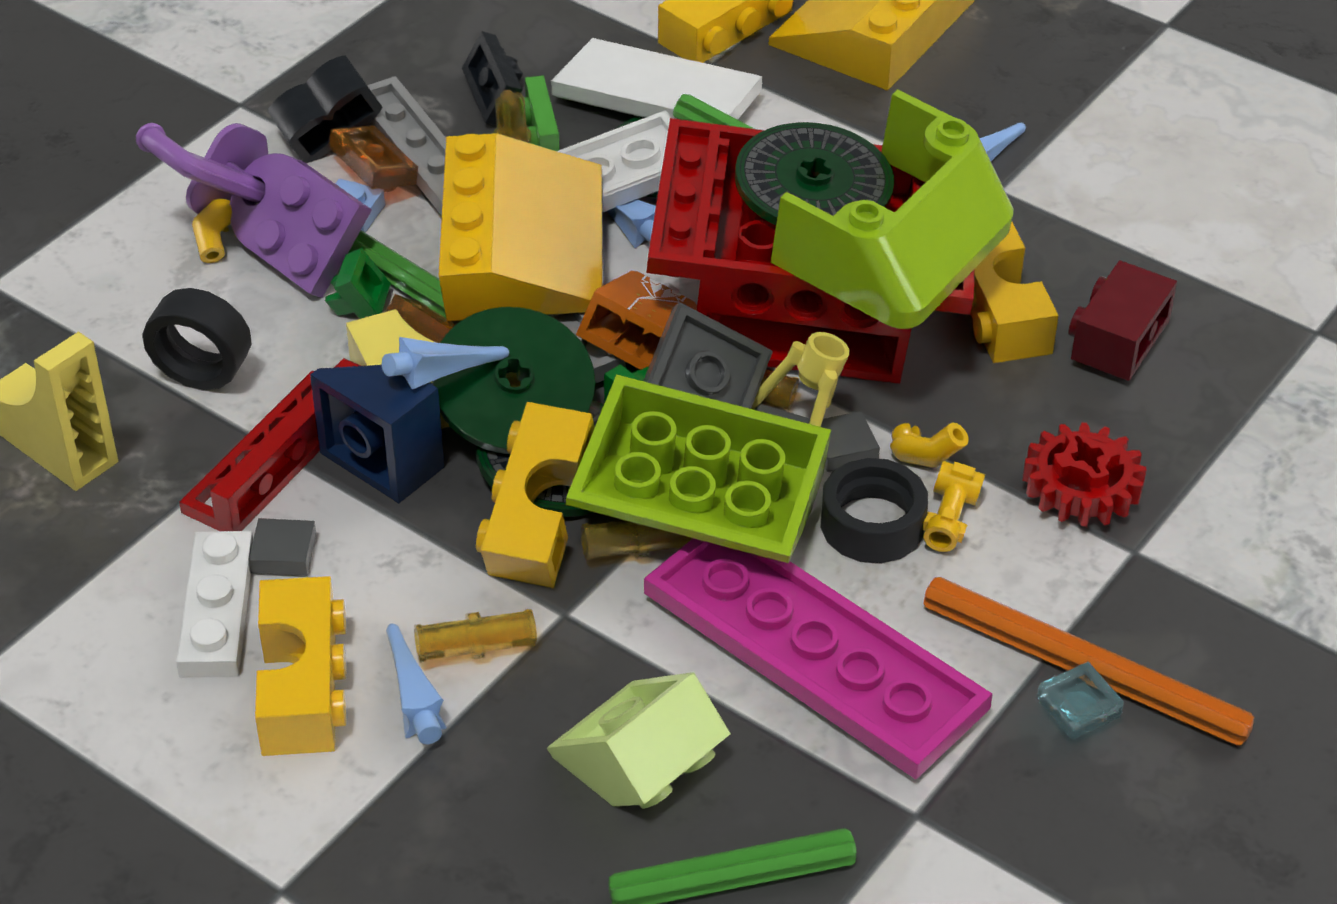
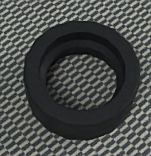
M195 288L175 289L164 296L148 319L142 333L144 349L156 367L169 378L184 386L200 390L220 389L231 382L247 357L252 345L250 328L242 315L226 300L209 291ZM175 325L190 327L204 334L215 344L220 353L204 351L190 344L180 335Z
M864 458L847 462L832 471L823 485L820 528L827 543L846 557L869 563H885L901 559L914 551L923 539L925 532L923 530V522L928 510V491L917 474L907 466L894 461ZM866 497L881 498L895 503L906 514L894 521L872 523L852 517L841 507L857 499Z

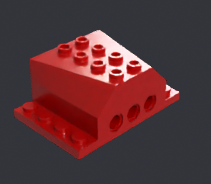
M670 118L646 273L700 280L696 311L772 350L773 352L767 367L777 368L787 357L793 342L798 341L806 345L811 334L826 332L843 340L849 348V357L840 376L900 384L912 328L899 329L888 326L771 263L776 225L761 218L746 205L735 183L736 161L741 149L752 137L764 130ZM873 144L876 148L882 151L883 145ZM890 165L894 176V187L887 209L896 212L925 182ZM975 269L935 309L936 311L970 315L974 300ZM795 365L791 370H798Z

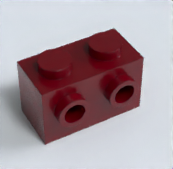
M1119 260L1107 278L1103 276L1098 278L1093 287L1089 304L1086 308L1079 306L1071 319L1068 335L1074 337L1071 359L1130 381L1170 321L1177 281Z

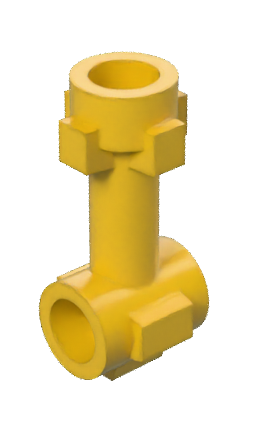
M946 461L942 462L933 492L943 495L937 514L927 511V516L923 522V530L925 531L923 538L931 549L939 552H948L956 547L957 542L962 543L967 524L958 521L964 503L976 505L986 474L975 471L976 468L955 461L954 464Z

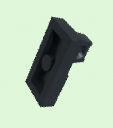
M481 31L462 70L485 123L502 127L510 112L518 106V98L521 97L523 90L519 81L523 76V72L520 70L516 58L505 55L506 52L501 47L495 34Z

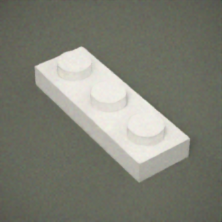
M252 531L195 532L176 661L179 678L239 677L251 578L249 556L253 543Z

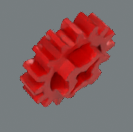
M1081 422L1079 431L1072 432L1068 426L1060 424L1057 436L1043 431L1040 433L1039 444L1030 443L1022 476V481L1028 482L1026 494L1031 498L1040 497L1039 510L1042 512L1052 508L1059 510L1058 521L1064 522L1070 515L1078 516L1081 526L1087 527L1090 517H1097L1101 523L1108 525L1110 524L1112 512L1125 518L1129 515L1130 505H1138L1140 502L1146 476V466L1140 465L1141 451H1127L1129 439L1126 436L1116 440L1109 438L1110 428L1104 426L1098 433L1090 432L1087 423Z

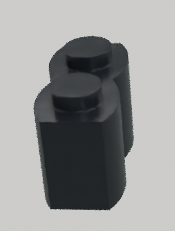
M343 55L333 58L320 66L310 76L307 83L294 86L281 94L271 104L268 113L304 163H309L328 154L338 145L344 135L354 133L367 126L377 117L383 107L347 56Z

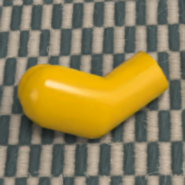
M228 199L212 200L192 221L201 261L205 263L220 261L225 256L220 233L228 232V225L231 224L232 207Z
M954 422L948 424L931 438L921 437V430L918 426L915 425L911 428L909 423H903L893 429L890 448L899 461L934 468L968 444L969 438L965 429Z

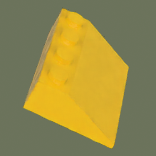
M808 0L769 37L768 45L888 91L975 0Z
M497 133L465 134L462 136L446 137L438 276L447 321L463 320L477 312L498 307H520L546 315L586 312L594 291L603 286L602 166L600 164Z

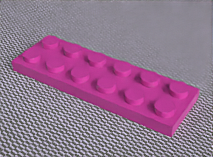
M693 538L644 578L645 595L915 780L991 709L993 695L991 692L790 561L785 563Z

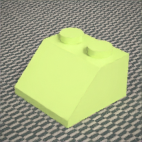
M691 672L631 681L549 745L547 749L553 759L612 806L639 805L642 809H645L665 799L673 790L670 783L682 773L694 772L708 764L716 755L713 748L731 733L695 673Z

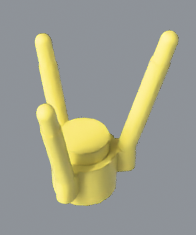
M826 332L811 334L806 345L798 341L793 342L787 357L759 387L751 409L757 408L796 365L801 382L812 389L819 390L809 424L821 427L826 408L831 405L838 378L849 357L847 344L837 336Z

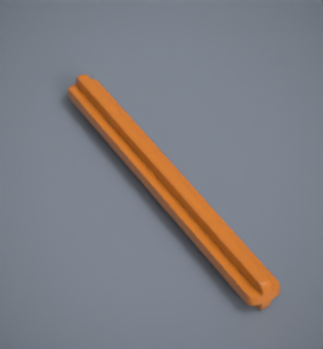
M935 577L926 589L923 604L927 609L1233 745L1242 746L1251 733L1254 716L1244 709L942 577Z

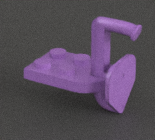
M147 123L137 131L136 143L141 150L151 152L183 177L191 179L186 192V203L191 210L199 214L212 200H230L232 207L230 221L238 240L309 294L323 298L331 284L332 278L340 268L345 254L349 252L372 209L303 161L285 154H269L266 136L258 130L240 123H234L223 128L213 140L205 157L182 148L167 137L163 128L156 123Z

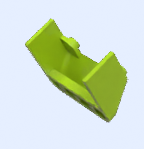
M897 89L891 97L881 153L886 157L890 165L925 183L896 212L874 201L859 200L844 205L832 216L788 192L784 193L780 197L771 263L888 326L908 329L923 323L1007 236L1014 210L974 128L965 121L955 118Z

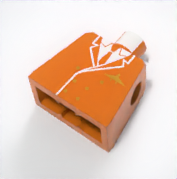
M631 270L594 291L576 335L641 370L649 367L672 308L681 302L696 310L697 304L680 294L674 285L666 282L659 283L638 271Z

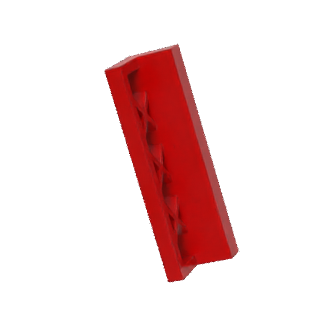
M343 358L335 367L361 365ZM313 370L179 501L182 514L218 531H242L317 455L320 448L310 374L314 372ZM210 497H211V500H212V506H213V507H211V506L205 504V502H206Z

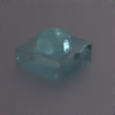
M1089 661L1039 683L1037 700L1071 740L1121 717L1124 701Z

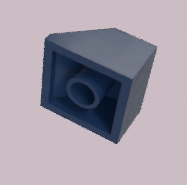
M382 365L318 368L310 374L320 454L398 504L444 468L438 388L431 382L411 389L403 375H385Z

